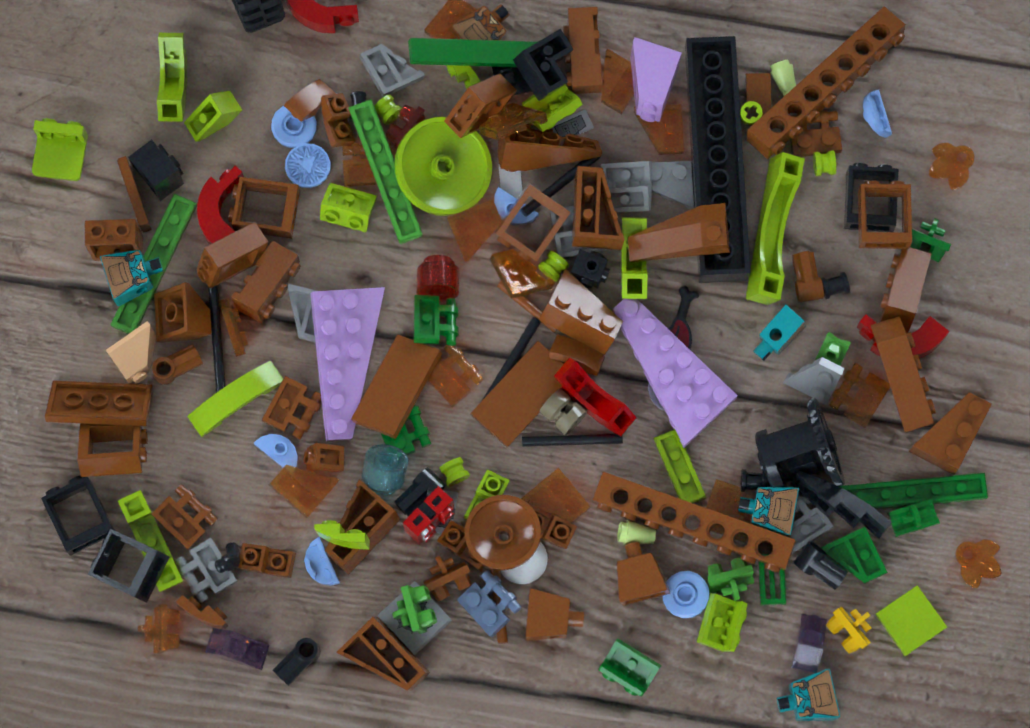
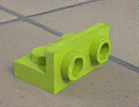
M329 183L321 202L320 220L353 230L367 232L377 195Z

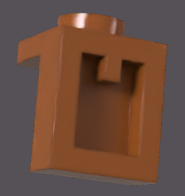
M315 443L307 447L304 453L306 472L320 470L340 473L344 471V446Z

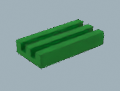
M758 561L760 606L786 605L785 570L780 569L779 571L780 599H776L774 572L769 570L770 599H766L764 563Z

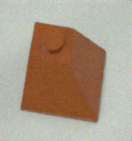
M184 282L154 294L157 342L197 340L211 335L210 309L190 283Z

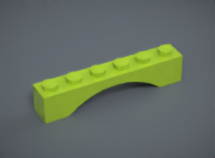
M781 152L769 160L750 269L751 273L745 298L747 300L765 305L781 300L785 277L782 265L783 237L789 210L801 182L804 158Z

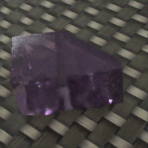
M802 613L791 668L817 673L824 648L827 619Z
M213 628L205 652L227 661L262 670L270 645L234 631Z

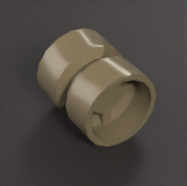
M562 388L553 393L539 411L548 421L554 420L555 427L565 436L582 421L587 413L577 402L572 403L571 396Z

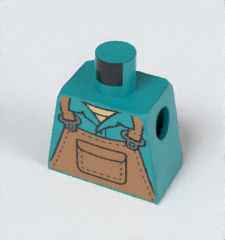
M140 250L100 256L112 298L117 306H121L150 291L153 288L150 276L163 272L159 257L145 262V258Z
M785 305L759 334L762 342L753 352L763 361L773 351L779 355L806 327L805 321L789 306ZM774 333L782 335L778 341L771 339Z
M759 487L757 488L755 499L740 497L738 512L753 514L751 524L791 538L799 488Z
M825 669L790 683V695L777 697L779 712L794 710L796 721L838 720L840 718L830 669Z

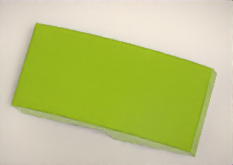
M446 65L449 75L451 77L455 76L458 83L464 81L466 89L481 82L470 66Z
M487 469L464 515V519L467 520L470 512L481 501L492 496L504 495L510 480Z
M332 520L323 521L322 524H314L317 534L326 541L342 547L369 550L370 540L366 533H362L361 530L352 529L345 533L341 524Z

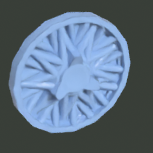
M282 106L275 112L272 118L271 130L274 138L281 145L295 148L296 146L309 143L313 139L317 131V121L315 116L301 122L287 108Z
M305 143L296 146L285 159V171L288 178L293 184L299 185L301 188L319 186L327 179L330 173L331 162L329 156L322 147L316 144Z
M680 571L666 581L670 594L662 596L663 602L667 610L674 616L693 618L703 612L707 606L710 592L706 581L699 574L691 571Z

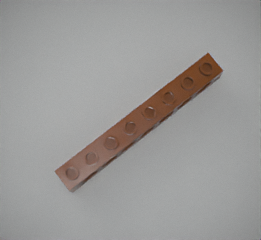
M884 6L748 129L746 141L767 159L773 154H779L785 148L786 142L791 138H797L808 122L812 124L819 117L820 111L825 107H831L842 91L846 93L859 76L864 77L869 72L871 65L875 61L880 62L883 60L893 45L896 47L903 41L906 24ZM875 36H880V37H882L883 39H882V40H878V39H876V38H874V37H875ZM863 51V52H865V53H867V54H866V55H860V54H858L857 52ZM840 67H848L850 70H842ZM824 82H830V83H832L833 85L827 86V85H825V84H823V83H824ZM812 97L816 101H808L806 98ZM797 113L799 116L792 117L789 114ZM778 128L782 130V132L776 133L773 132L772 129Z
M602 472L593 497V501L598 504L597 508L609 513H611L612 509L622 512L621 517L631 521H635L636 518L645 520V526L659 530L660 526L669 529L668 534L678 538H683L684 535L693 538V543L707 547L708 543L718 546L716 551L729 556H731L732 552L742 555L741 560L751 564H755L756 560L766 564L764 568L779 573L780 569L786 571L796 544L795 539L606 472ZM622 491L628 493L626 503L617 504L615 502L617 493ZM643 500L652 502V509L647 513L639 511V504ZM669 508L676 511L675 519L665 521L662 517L663 512ZM691 517L700 519V526L695 530H690L686 526L687 520ZM716 525L724 528V535L718 539L710 535L711 529ZM739 534H745L749 538L748 544L744 547H738L734 544V539ZM767 542L773 546V551L770 555L763 556L758 552V548L762 543Z

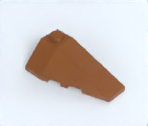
M499 120L498 161L500 168L509 172H516L517 170L528 171L602 156V150L597 140L573 134H567L565 137L554 133L553 129L542 132L531 129V124Z
M726 204L701 205L629 236L630 262L729 253Z

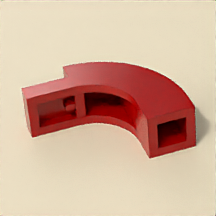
M286 0L292 15L301 24L317 32L332 34L335 33V24L351 26L359 22L357 5L328 7L320 5L314 0Z
M234 166L231 170L227 169L219 178V182L210 177L200 192L197 203V217L203 235L209 245L235 232L221 218V207L224 200L233 191L234 184H238L239 178L244 177L243 172L237 166Z
M865 314L859 321L857 328L862 337L868 341L873 340L875 342L870 351L880 356L871 325L877 322ZM929 316L917 331L911 333L915 343V347L911 348L913 356L918 354L920 359L933 352L950 331L933 317Z
M569 358L554 375L562 385L560 388L571 396L575 403L577 402L593 419L620 437L637 418L625 403L614 398L598 386L576 360Z

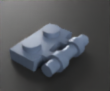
M486 570L481 575L486 585L481 588L478 583L474 582L457 601L482 629L493 638L510 621L504 612L510 608L515 614L522 606L516 601L517 597L501 585L502 581L499 577L493 576L489 570ZM493 592L501 599L498 605L489 597Z

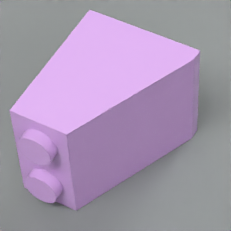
M634 37L630 60L636 115H639L641 119L648 122H660L678 72L681 52Z

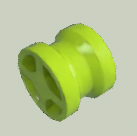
M390 94L381 98L374 105L377 115L381 116L384 125L394 122L403 112V108L394 103V98Z
M834 150L828 151L826 154H821L820 152L813 153L815 176H821L823 173L836 175Z
M550 251L545 262H540L538 268L548 278L557 282L560 278V273L565 269L567 270L569 264L559 254Z
M461 457L452 459L439 467L440 472L445 474L447 478L446 484L448 487L457 485L470 477L468 470H465L463 467L464 462Z

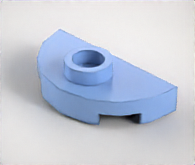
M874 90L864 97L863 117L873 131L879 136L887 138L892 135V131L879 90Z
M498 187L494 195V206L498 216L503 220L517 199ZM519 210L510 224L517 226L531 223L539 216V213L533 211L525 217L521 210Z
M268 434L254 442L256 447L293 476L297 468L298 455L295 446L289 439L282 435Z
M320 537L310 543L304 558L306 570L311 578L320 584L329 586L340 584L332 563L325 552Z

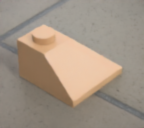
M147 321L106 349L111 360L129 384L140 383L151 370L156 335Z

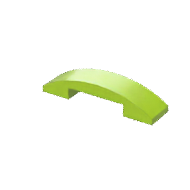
M271 361L264 363L215 393L187 417L202 438L222 424L221 421L260 395H266L282 383L283 378Z
M139 490L118 500L136 541L170 557L156 584L159 592L183 582L155 518L151 515L152 512L142 491Z

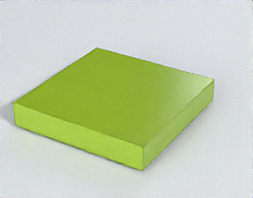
M918 585L875 614L904 656H907L947 628Z

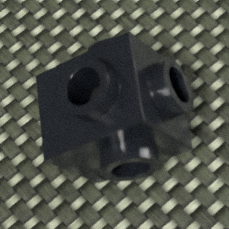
M580 249L571 274L586 288H599L601 282H606L610 269L607 268L608 260L604 259L605 256L599 252L591 251L589 253Z

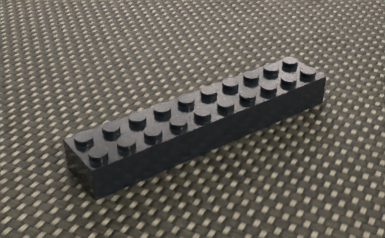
M736 37L686 38L685 62L694 208L701 205L726 204L730 251L729 253L698 255L699 283L748 281L751 272Z

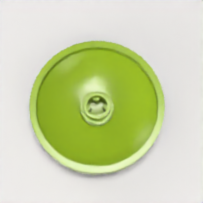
M446 117L426 119L415 125L404 135L395 155V174L404 195L417 208L439 216L456 215L473 207L486 193L492 176L491 155L480 134L476 131L460 138L444 122Z

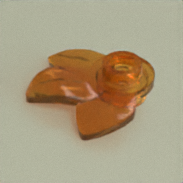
M950 143L936 145L932 148V152L937 159L930 167L929 176L935 179L948 178L951 190L955 191L961 188L969 179V168L974 163L975 155L971 148L964 145L957 147ZM961 153H964L967 156L966 160L963 162H960L957 159L958 155Z
M983 539L977 543L963 542L957 547L955 557L961 565L960 574L969 586L977 589L982 578L992 579L1001 576L1000 566L993 557L1000 549V546L995 542ZM964 551H970L972 558L966 559L963 555Z

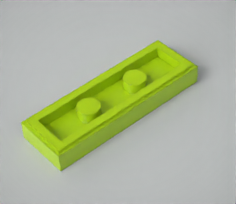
M674 429L654 437L653 440L678 498L693 504L706 499L686 448H683L676 430Z

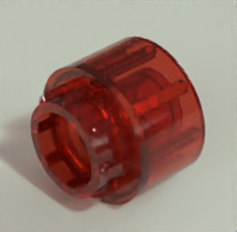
M445 255L426 257L424 262L417 268V295L439 296V302H444L448 298L455 299L459 295V267L455 265L452 258Z

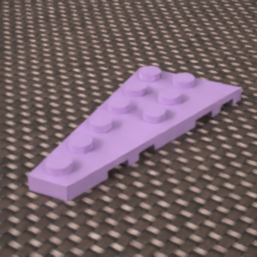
M385 287L313 291L310 293L326 442L350 440L353 438L356 423H353L351 418L361 401Z
M623 299L613 308L612 312L623 321L620 328L625 338L628 339L636 359L639 360L647 380L661 406L666 411L683 448H685L735 401L738 395L639 300Z

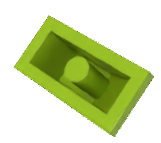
M230 90L209 94L186 119L184 124L195 142H200L229 125L242 109Z

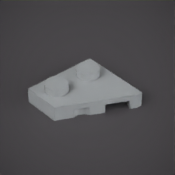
M382 44L361 53L359 57L382 97L391 95L419 82L425 76L421 70L416 71L406 64L407 61L394 55L390 49Z
M691 161L653 162L652 193L659 194L662 198L669 201L674 200L686 205L688 209H694Z
M288 284V293L299 339L315 342L310 293L316 290Z
M821 357L815 360L813 364L801 367L799 372L795 374L789 373L783 383L827 405L845 368Z

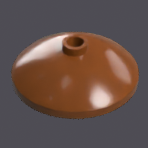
M511 495L492 496L481 501L470 512L465 524V541L472 556L482 565L496 570L513 569L526 563L536 552L541 539L540 521L534 509L524 500ZM501 534L509 536L505 541L500 540L499 537Z

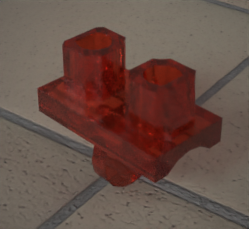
M404 105L398 117L407 124L401 129L392 123L387 129L386 137L395 144L396 150L404 135L415 125L425 120V110L420 106L414 109Z

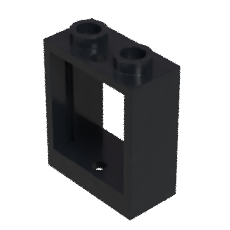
M865 163L849 165L846 172L844 229L859 230L858 213H852L854 179L889 181L890 183L898 181L899 169L892 168L891 165L886 164L878 165V167H868ZM888 197V215L866 214L867 231L894 232L897 223L898 197Z
M81 475L69 480V484L62 488L54 487L45 493L46 496L41 498L60 540L70 556L104 540L110 529L114 530L89 477H81ZM87 489L103 523L69 539L53 505Z
M110 529L102 542V547L97 557L91 564L88 575L147 603L170 557ZM125 543L146 552L130 588L108 577Z

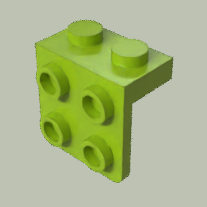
M44 118L42 121L35 120L33 130L37 136L32 165L33 175L79 181L81 179L88 139L84 126L74 121H68L67 124H63L49 118Z

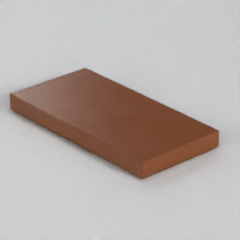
M397 335L351 420L353 423L396 439L442 355L441 351L422 343H414L412 339Z
M537 341L470 415L508 448L540 413L541 407L550 396L562 386L554 375L564 364L559 360L550 359L549 350Z
M53 381L46 408L45 421L147 426L153 385Z

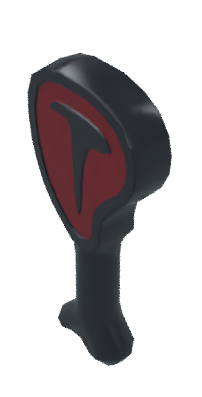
M682 286L678 290L681 296L678 312L668 329L691 350L692 334L686 317L690 303L698 298L699 294L697 291H689L687 286Z

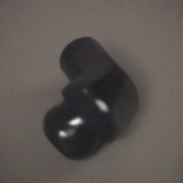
M228 543L226 545V555L221 556V559L215 561V568L219 573L229 572L239 566V548L236 543Z

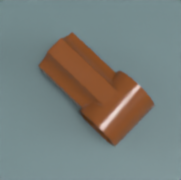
M803 251L792 255L798 303L824 299L823 284L821 278L818 277L814 252Z
M192 344L172 355L156 359L152 365V371L158 383L167 385L173 382L176 377L203 365V362ZM168 366L171 369L169 374L165 376L158 374L159 368Z

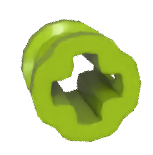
M754 101L746 102L740 110L741 120L747 125L754 124L763 114L761 106ZM752 107L755 108L757 117L752 116L748 119L745 109L751 110Z

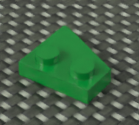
M866 527L821 547L829 557L864 584L888 573Z

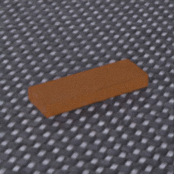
M127 157L118 158L117 162L139 227L143 232L150 231L152 229Z

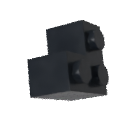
M561 29L523 50L513 59L538 101L558 91L568 82L558 67L557 62L565 58L574 49Z
M150 140L128 157L131 165L160 201L184 184L181 177L184 173L180 169L179 162L173 155L169 156L161 144L157 146L153 140Z

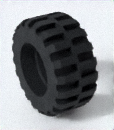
M232 0L246 32L253 33L281 22L285 17L281 0Z

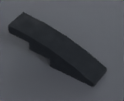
M799 471L791 482L794 488H799V492L828 518L836 512L853 528L861 522L877 538H880L892 524L891 521L871 505L849 491L824 479Z

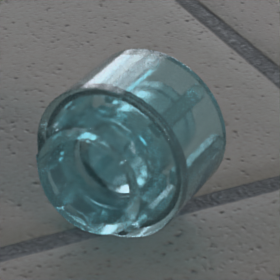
M386 444L375 445L369 448L365 454L362 470L364 483L378 495H390L404 485L409 462L406 453L395 446Z

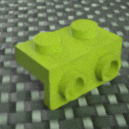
M566 84L541 101H538L536 96L532 95L522 102V107L530 122L542 132L553 128L558 121L573 114L577 108L583 105L580 98L570 91Z
M710 593L697 643L721 652H734L740 642L739 634L742 623L747 617L746 609L748 603L734 601L721 595Z

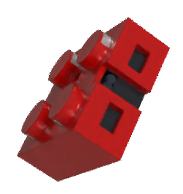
M438 486L403 522L405 532L419 545L423 541L429 542L436 534V527L440 523L445 525L453 517V499Z

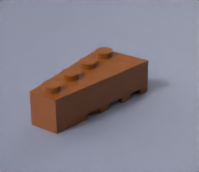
M900 316L872 324V332L904 431L908 432L934 424L932 414H935L936 411L932 399H926L925 392H928L929 388L925 377L920 378L918 373L922 366L918 354L913 356L911 348L915 347L911 332H905Z

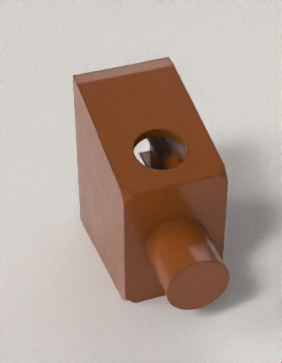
M640 542L625 545L628 559L617 562L620 603L626 606L670 594L669 587L655 556L652 553L642 555Z
M530 589L525 640L566 638L568 626L583 627L584 612L569 611V598Z

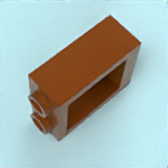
M501 73L468 87L444 122L460 138H463L493 124L517 90Z
M240 177L239 183L234 184L233 199H236L235 206L230 208L228 221L232 222L233 230L238 231L252 224L242 222L247 191L286 196L281 227L257 224L263 235L292 239L300 197L299 185Z
M866 181L860 185L858 190L859 248H910L912 244L911 184H904L903 181H892L889 184H879L878 181ZM866 197H902V232H867Z
M528 183L496 229L495 233L499 235L497 240L508 248L511 244L518 248L517 254L526 261L530 262L531 259L538 261L571 212ZM529 196L559 216L535 252L505 232Z
M135 219L85 221V246L94 261H101L100 256L115 254V250H120V253L140 250L143 254V234Z
M254 222L206 246L197 266V274L200 280L206 282L208 287L212 288L255 266L264 253L268 241Z
M80 423L77 461L81 477L142 473V463L147 462L146 447H143V444H148L147 429H142V426ZM133 440V451L93 454L94 443Z

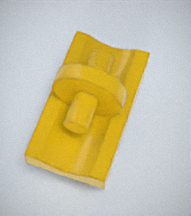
M843 607L833 612L834 616L831 617L826 626L834 635L843 628L848 631L850 636L841 644L849 654L859 648L863 649L871 643L858 627L860 625L866 633L872 629L866 622L871 616L869 612L861 615L855 608L850 612L856 620L855 622Z

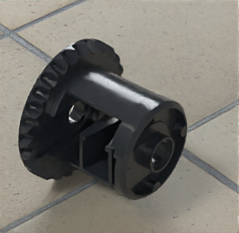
M816 398L809 399L807 403L809 415H807L808 421L770 434L767 433V429L758 431L755 434L758 460L764 475L766 474L773 488L787 487V482L792 481L799 471L811 475L825 470L835 485H845L836 443Z

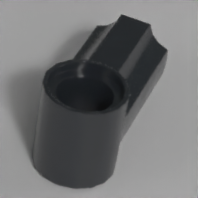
M429 467L421 471L413 480V484L394 501L407 517L438 486L442 490L446 487L444 482Z
M811 541L805 545L794 560V564L808 575H815L834 590L839 587L848 573L845 568L830 559L821 547Z
M311 638L299 640L295 648L273 671L282 681L290 686L311 663L318 660L321 653L319 645ZM306 644L314 646V653L310 657H303L301 652Z

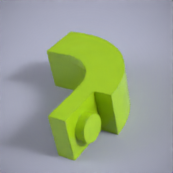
M159 32L160 84L157 96L158 121L183 122L187 90V54L184 44V33Z
M622 218V232L625 239L621 250L622 299H647V262H630L628 246L629 236L647 229V218Z

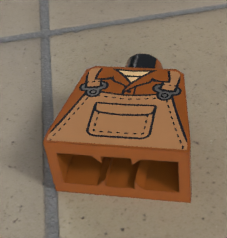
M501 4L492 12L486 6H482L449 27V30L457 39L500 41L507 32L500 23L510 14Z

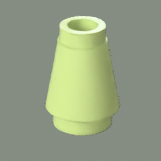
M788 59L770 66V74L783 97L796 86L793 64H790Z
M629 520L619 523L617 532L618 542H623V545L633 542L654 544L656 529H651Z

